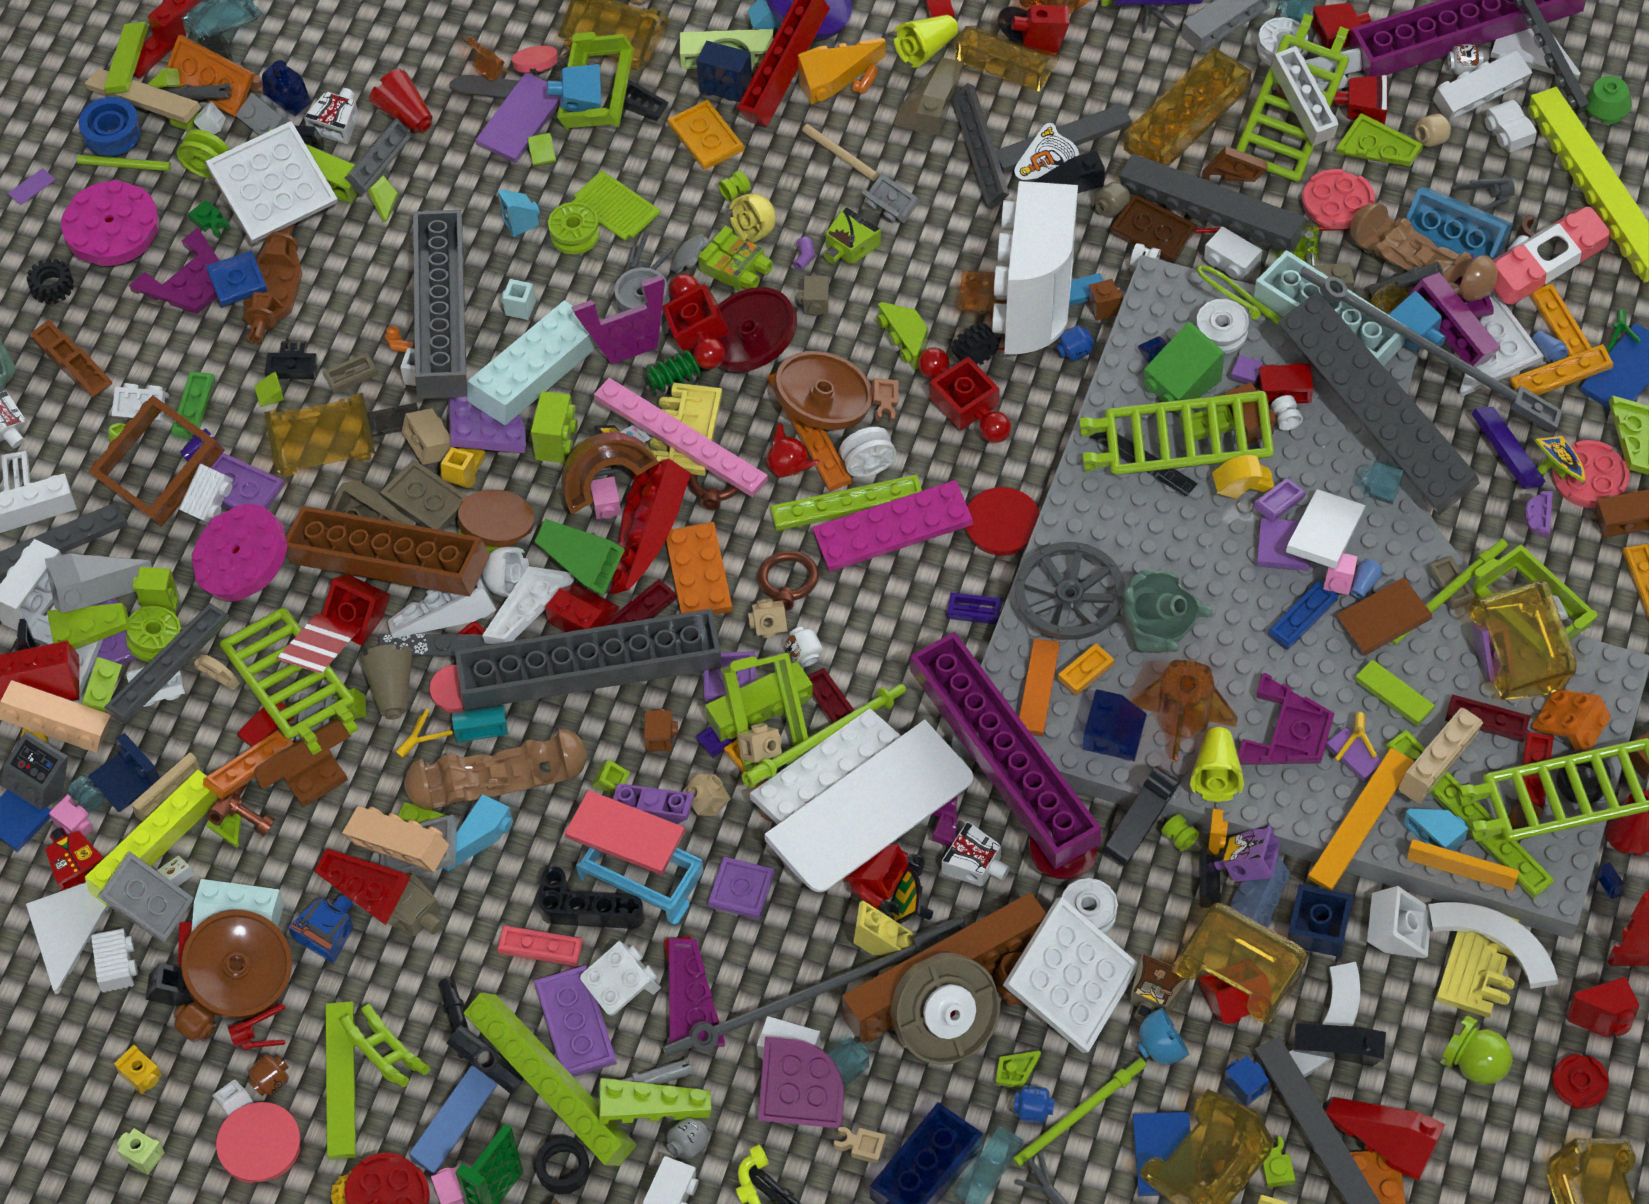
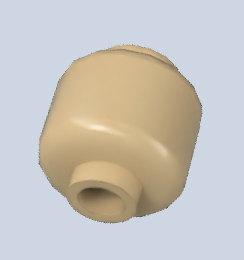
M1436 113L1420 118L1416 124L1414 134L1417 141L1422 143L1423 146L1433 147L1445 143L1449 139L1451 125L1442 114Z

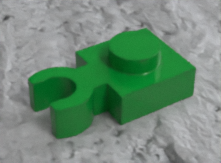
M204 200L188 213L190 221L204 232L211 228L216 238H221L219 228H225L227 231L231 230L229 222L223 219L222 213L207 200Z

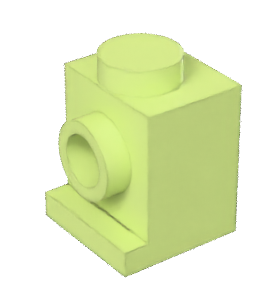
M135 1128L130 1134L124 1133L117 1143V1147H119L117 1152L120 1158L146 1175L151 1172L165 1153L159 1141L149 1138Z

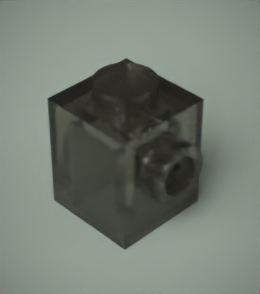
M218 29L197 39L200 45L233 62L229 44Z

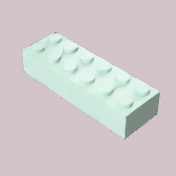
M1286 250L1256 280L1254 298L1280 316L1285 317L1317 290L1320 292V287L1299 275L1303 266L1325 279L1328 276ZM1347 289V292H1349L1350 294L1354 295L1355 297L1359 298L1360 300L1364 301L1365 303H1367V304L1371 305L1372 307L1376 308L1377 310L1381 311L1380 309H1378V308L1375 307L1374 305L1370 304L1369 302H1367V301L1364 300L1363 298L1359 297L1358 295H1356L1355 293H1353L1352 291H1350V290ZM1341 300L1338 303L1327 301L1383 366L1404 345L1405 337Z
M564 300L467 381V401L506 426L540 397L541 391H547L593 352L598 345L572 311L571 307L573 305Z

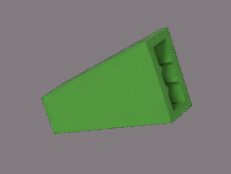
M548 519L544 520L535 540L541 548L581 583L604 596L625 550L611 540Z

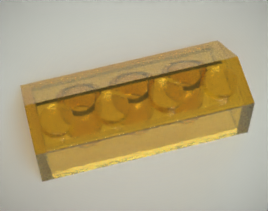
M976 25L965 26L955 42V60L962 61L968 66L1037 91H1041L1060 59L1059 55L1014 42L1004 35Z

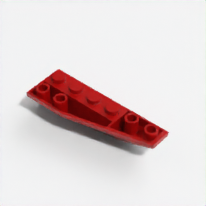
M670 458L659 461L658 464L638 476L636 474L633 476L634 482L631 491L626 497L627 502L623 511L618 541L625 550L613 574L610 589L612 594L630 590L645 573L666 541L678 515L691 473Z

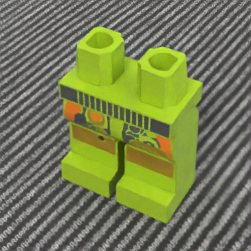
M724 226L713 239V243L710 242L698 255L700 272L726 285L733 286L737 291H741L743 288L757 287L760 280L759 276L755 274L759 271L764 275H768L773 269L772 260L764 256V248L734 235L733 230L727 226Z

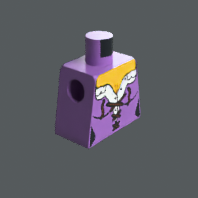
M1270 824L1232 836L1229 839L1226 853L1214 856L1215 867L1219 871L1227 869L1235 881L1272 878L1281 843L1274 836V831Z

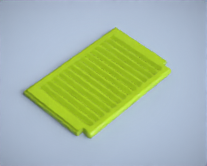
M603 170L573 195L574 200L572 201L591 206L597 213L598 223L624 241L629 237L633 239L662 212Z

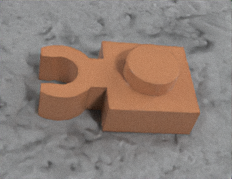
M874 378L872 381V404L879 405L875 412V419L879 421L884 412L889 417L888 421L892 422L896 415L893 407H896L898 404V380Z

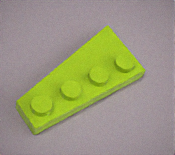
M600 1079L598 1125L608 1124L609 1120L618 1119L621 1120V1123H633L634 1118H648L649 1122L660 1121L661 1118L666 1116H672L674 1120L710 1118V1090L617 1079Z

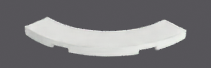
M1459 902L1428 904L1434 932L1461 931L1469 933L1472 931L1485 935L1486 938L1496 942L1503 948H1507L1516 957V960L1527 976L1531 989L1558 984L1555 968L1542 944L1530 931L1514 919L1498 911L1474 904Z
M1356 962L1329 967L1332 996L1329 1011L1322 1025H1354L1360 1002V979ZM1293 1050L1289 1052L1304 1078L1332 1059Z

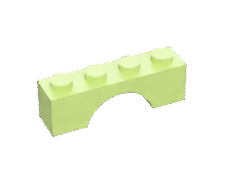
M773 29L680 32L681 69H697L696 60L706 40L748 51L751 53V66H759L774 39Z

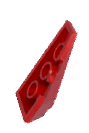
M1649 889L1642 895L1631 915L1633 919L1621 933L1623 936L1622 944L1617 942L1614 945L1607 962L1610 966H1649Z
M1333 1097L1325 1111L1332 1124L1348 1136L1358 1137L1366 1143L1365 1149L1371 1153L1374 1151L1378 1152L1386 1158L1385 1164L1392 1169L1418 1181L1435 1152L1445 1127L1444 1123L1420 1112Z

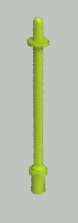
M899 684L889 691L883 687L879 688L876 692V698L774 759L763 758L757 766L742 773L744 784L752 788L766 778L771 779L775 777L779 767L820 744L869 708L873 711L880 707L890 710L894 705V699L906 692V686Z

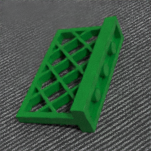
M507 1124L502 1126L471 1168L462 1163L455 1172L465 1204H500L523 1174L513 1130Z

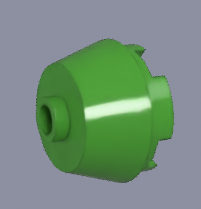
M1615 76L1601 77L1585 94L1589 102L1586 109L1587 114L1591 118L1593 115L1597 119L1603 120V124L1620 122L1622 117L1627 115L1632 107V99L1627 84Z

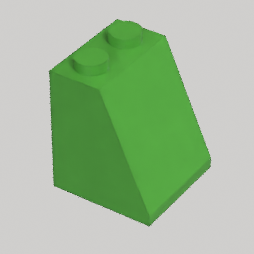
M1189 321L1146 366L1143 384L1150 393L1157 395L1162 402L1200 398L1222 381L1225 352Z

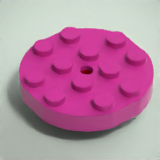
M118 180L97 183L78 192L62 214L61 219L62 233L69 250L77 258L100 266L123 264L143 254L157 235L160 225L159 215L152 197L143 188Z
M256 504L236 505L234 508L213 517L199 536L192 552V564L195 580L198 585L214 598L227 602L240 601L265 588L276 576L285 559L287 541L283 524L269 510Z

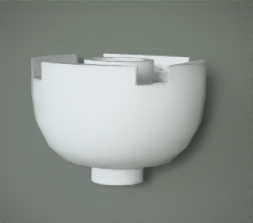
M501 547L490 553L482 576L486 587L493 594L505 598L509 596L529 566L528 558H523L522 553H525L523 549Z

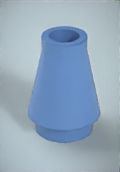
M1542 330L1533 336V342L1549 363L1567 357L1569 351L1564 342L1546 334Z
M1364 559L1363 563H1359L1350 593L1356 598L1364 599L1368 591L1382 577V566L1371 559Z

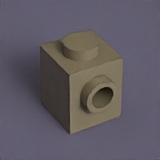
M829 276L804 277V290H799V304H803L804 314L828 315Z

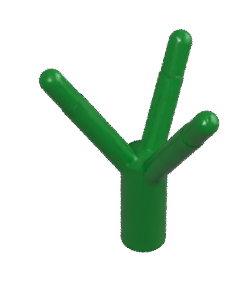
M1618 310L1616 323L1613 324V328H1616L1606 350L1608 354L1612 351L1621 331L1625 330L1636 343L1641 342L1639 337L1627 326L1626 310Z

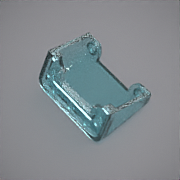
M202 0L182 19L192 25V29L201 38L204 35L210 38L256 21L263 13L251 0Z

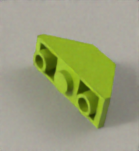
M884 302L879 303L878 315H876L879 326L887 330L890 342L893 346L897 345L903 361L909 363L913 370L918 369L919 356L925 350L928 342V327L915 309Z

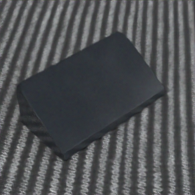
M1207 847L1200 849L1199 906L1201 908H1219L1221 906L1220 871L1216 869L1214 864L1215 855Z

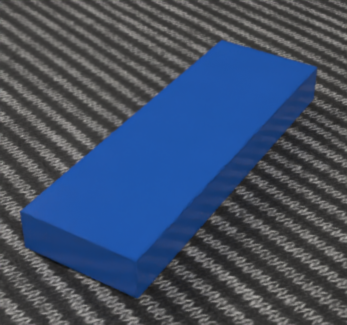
M1317 581L1268 630V635L1289 650L1338 600L1339 595L1333 591L1324 590V584Z

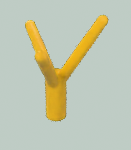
M425 709L423 715H419L412 734L395 752L403 759L417 743L453 735V730L417 737L430 712L429 709Z
M1363 712L1355 714L1354 732L1336 755V761L1342 758L1357 737L1362 738L1372 758H1376L1377 754L1365 733V714Z

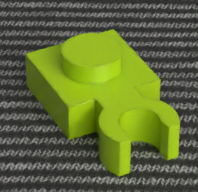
M1281 1136L1277 1137L1278 1146L1275 1148L1268 1145L1267 1138H1263L1262 1151L1268 1156L1262 1157L1261 1160L1267 1188L1295 1184L1290 1154H1281L1284 1147V1140Z

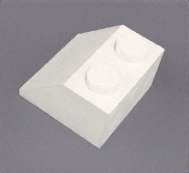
M1399 886L1372 893L1367 942L1384 953L1418 958L1428 957L1431 927L1429 906Z

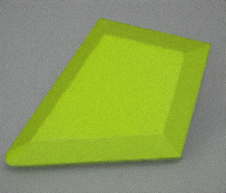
M383 175L368 189V192L382 221L386 222L389 219L399 193Z
M235 813L231 817L228 814L220 826L208 820L206 825L210 830L237 848L239 846L241 816Z
M1041 1051L999 1057L996 1085L1015 1088L1025 1086L1041 1057Z

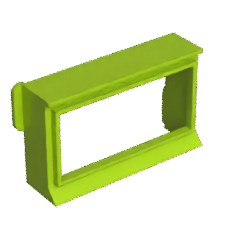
M594 32L576 33L572 36L573 42L567 67L585 66L588 63L589 56L620 53L610 109L597 108L574 112L564 110L559 106L557 118L566 130H569V128L598 125L619 127L634 48L624 34L596 37Z
M1522 545L1516 547L1500 560L1490 559L1475 570L1476 578L1472 591L1476 598L1544 661L1578 634L1590 628L1592 622L1597 618L1598 614L1595 610L1587 606ZM1513 568H1516L1544 595L1558 596L1568 614V618L1574 622L1547 643L1487 588Z
M780 653L760 659L751 656L732 661L730 666L721 668L737 741V734L748 731L749 726L736 671L772 662L776 672L792 746L794 747L808 738L789 653ZM810 750L806 751L805 753L801 754L795 759L789 761L788 763H786V765L789 766ZM742 760L744 771H748L759 764Z

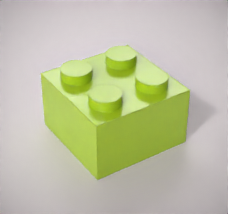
M541 391L531 429L536 460L565 464L567 454H571L573 448L571 437L572 434L577 432L578 420L574 419L576 406L572 405L570 394Z

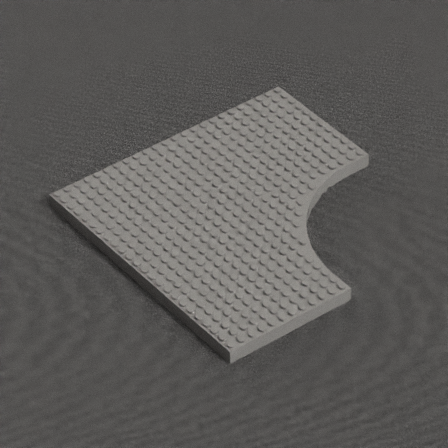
M1143 255L1140 256L981 663L982 669L1019 717L1034 638L1060 642L1043 737L1032 736L1073 791L1130 808L1143 789V784L1155 766L1159 765L1182 780L1159 817L1170 820L1173 816L1181 814L1187 820L1186 825L1210 832L1213 809L1224 810L1223 820L1228 821L1226 837L1231 838L1232 836L1270 824L1274 831V836L1281 843L1279 853L1316 863L1371 779L1370 777L1363 782L1340 760L1336 761V756L1326 747L1321 763L1241 765L1244 776L1243 791L1240 794L1239 792L1234 794L1233 799L1229 801H1207L1202 799V794L1197 791L1195 794L1190 786V776L1205 734L1209 729L1223 727L1229 730L1233 737L1237 755L1239 754L1243 739L1271 745L1283 704L1256 697L1263 673L1272 676V680L1281 685L1284 683L1291 687V691L1303 698L1306 696L1335 713L1327 742L1344 728L1353 733L1355 714L1363 712L1365 714V733L1381 760L1388 753L1386 744L1405 730H1408L1426 749L1448 723V721H1445L1452 694L1530 715L1528 732L1554 736L1551 759L1567 756L1575 752L1568 737L1536 732L1532 727V724L1553 691L1563 689L1600 695L1611 718L1591 750L1629 742L1649 672V655L1578 634L1544 661L1508 628L1515 676L1490 682L1475 649L1472 625L1493 619L1501 620L1479 599L1475 598L1474 602L1453 610L1445 601L1432 613L1433 619L1412 630L1397 645L1389 642L1364 656L1338 621L1336 615L1363 600L1354 597L1350 592L1349 595L1335 592L1339 595L1338 600L1288 650L1268 635V630L1317 581L1324 584L1328 566L1310 561L1309 571L1257 566L1261 518L1266 517L1254 509L1253 506L1255 501L1266 493L1250 488L1237 499L1218 494L1212 472L1223 463L1174 468L1197 483V486L1187 497L1147 472L1114 475L1110 471V466L1085 472L1083 453L1093 452L1100 454L1109 453L1107 447L1091 437H1082L1079 418H1105V411L1109 408L1162 402L1157 395L1150 393L1143 384L1146 366L1156 357V353L1158 355L1159 351L1189 321L1196 327L1198 312L1207 302L1215 299L1232 300L1204 281L1196 269ZM1203 271L1214 282L1248 302L1223 279ZM1231 279L1254 297L1255 285ZM1244 307L1249 319L1248 336L1245 344L1235 352L1224 354L1222 381L1200 398L1221 396L1227 391L1246 384L1231 379V373L1239 355L1262 361L1263 366L1270 364L1291 365L1294 363H1310L1286 337L1277 324H1274L1262 313L1258 319H1252L1248 312L1249 309ZM1403 345L1383 367L1402 389L1409 394L1423 348L1414 351ZM1147 349L1153 350L1152 353H1146L1145 351ZM1310 365L1313 382L1311 403H1299L1296 407L1301 412L1303 422L1292 430L1283 431L1278 426V417L1276 416L1274 433L1272 434L1274 455L1270 458L1259 459L1260 465L1269 467L1274 486L1288 478L1306 491L1305 498L1278 519L1300 521L1317 489L1366 505L1364 513L1344 551L1345 554L1358 556L1352 585L1359 563H1363L1364 559H1371L1382 566V577L1368 591L1364 599L1405 577L1426 605L1440 593L1439 588L1427 570L1429 564L1452 556L1461 572L1465 571L1469 565L1458 555L1441 533L1426 508L1420 492ZM1258 380L1254 386L1256 390L1259 389ZM1207 407L1191 409L1192 414L1207 410ZM1175 411L1166 412L1171 458L1186 457L1184 434L1179 424V417H1182V413L1177 414ZM1156 413L1141 415L1144 450L1161 460ZM1131 416L1115 418L1117 433L1133 443ZM1235 430L1220 434L1222 453L1237 451ZM1210 437L1195 441L1196 455L1212 454ZM1262 439L1247 444L1248 450L1263 448ZM1119 455L1120 464L1131 463ZM1059 542H1079L1096 547L1113 559L1123 575L1125 589L1128 587L1129 580L1141 570L1171 571L1179 577V584L1182 588L1201 600L1204 605L1210 606L1213 614L1210 617L1197 618L1193 628L1177 642L1179 650L1176 652L1148 653L1138 650L1134 644L1133 633L1125 622L1122 609L1116 620L1108 628L1094 636L1077 640L1058 639L1039 632L1024 619L1016 603L1015 582L1023 563L1037 550ZM1074 554L1058 555L1050 558L1064 580L1070 577ZM1082 556L1077 581L1082 583L1103 567L1096 561ZM1042 562L1028 576L1029 579L1058 587ZM1107 575L1084 593L1115 594L1114 582L1111 576ZM1476 576L1468 581L1471 589L1473 588ZM1493 586L1487 587L1546 643L1564 630V628L1553 623L1537 626L1531 612L1508 599ZM1026 587L1024 588L1025 597L1030 607L1055 598ZM1081 602L1097 619L1101 618L1112 605V603ZM1060 605L1037 615L1051 624L1058 625L1062 606ZM1074 608L1070 610L1066 627H1079L1089 624ZM1097 643L1115 659L1114 665L1076 696L1058 680V674ZM1372 659L1435 705L1434 711L1418 727L1355 681L1356 675ZM1479 730L1476 739L1468 746L1448 772L1461 785L1470 784L1475 786L1484 784L1483 777L1486 773L1522 766L1526 735L1524 742ZM954 732L952 738L953 751L961 758L975 761ZM1618 756L1604 758L1610 767V782L1614 793L1622 769ZM1576 766L1584 788H1593L1599 784L1595 771L1585 766ZM1559 768L1549 770L1566 818L1582 815L1578 803L1564 797L1557 787L1556 777ZM1512 779L1496 782L1508 816L1517 802V792ZM1398 789L1345 870L1346 873L1393 887L1399 886L1403 890L1440 901L1468 903L1487 907L1506 916L1519 919L1521 925L1573 940L1607 820L1533 836L1528 839L1516 840L1555 879L1552 886L1532 899L1517 882L1514 891H1510L1408 861L1407 856L1411 841L1413 839L1421 840L1403 825L1406 811L1410 808L1445 809L1430 793L1419 804ZM1547 796L1539 824L1555 821ZM1604 796L1599 801L1590 804L1593 812L1609 809ZM1490 798L1477 800L1494 819H1497ZM1468 832L1465 841L1454 850L1455 852L1498 864L1478 842H1474L1473 837Z

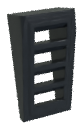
M628 79L623 108L658 121L669 102ZM637 98H641L639 103L636 102ZM646 101L650 102L647 108L643 106ZM655 104L659 107L656 112H653L651 110Z
M19 619L16 651L37 647L27 621Z

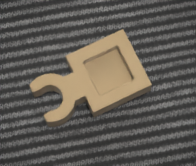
M846 1127L838 1128V1135L845 1136L847 1139L844 1142L835 1140L834 1148L836 1150L846 1151L852 1149V1158L879 1164L886 1141L885 1134L859 1128L857 1135H855Z

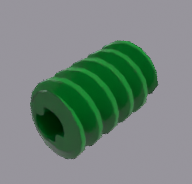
M683 350L682 357L676 353L673 355V360L669 357L664 358V364L661 361H656L655 368L651 364L647 365L645 376L649 388L655 396L657 395L656 387L665 392L666 383L671 388L676 379L679 383L684 384V376L689 381H692L693 372L700 378V370L693 355L688 350Z

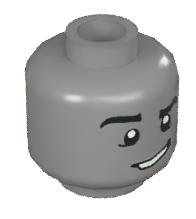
M685 1118L667 1133V1148L674 1157L690 1160L708 1145V1130L700 1120Z

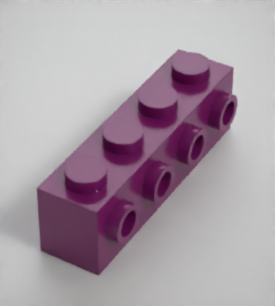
M1439 272L1423 278L1408 294L1410 296L1414 291L1418 292L1441 315L1442 320L1439 332L1446 336L1447 343L1463 361L1478 367L1487 363L1501 348Z

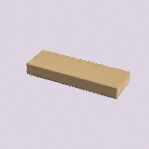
M191 752L131 804L139 820L143 822L197 770L201 771L197 758Z

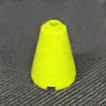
M949 15L903 22L894 30V32L897 31V38H894L896 51L905 63L909 61L913 64L911 67L923 66L958 34V23Z
M1214 727L1206 732L1190 776L1192 791L1195 794L1196 791L1202 794V799L1207 801H1229L1233 799V795L1237 792L1240 794L1244 787V776L1232 734L1223 727Z

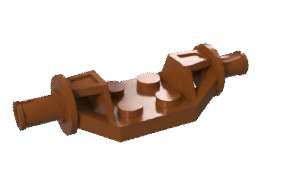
M295 223L268 235L265 238V246L256 260L267 291L263 293L254 292L251 297L243 301L245 307L243 318L250 325L247 340L255 344L256 337V343H262L264 331L274 328L279 320L292 313L303 274L297 255L298 242L291 236Z

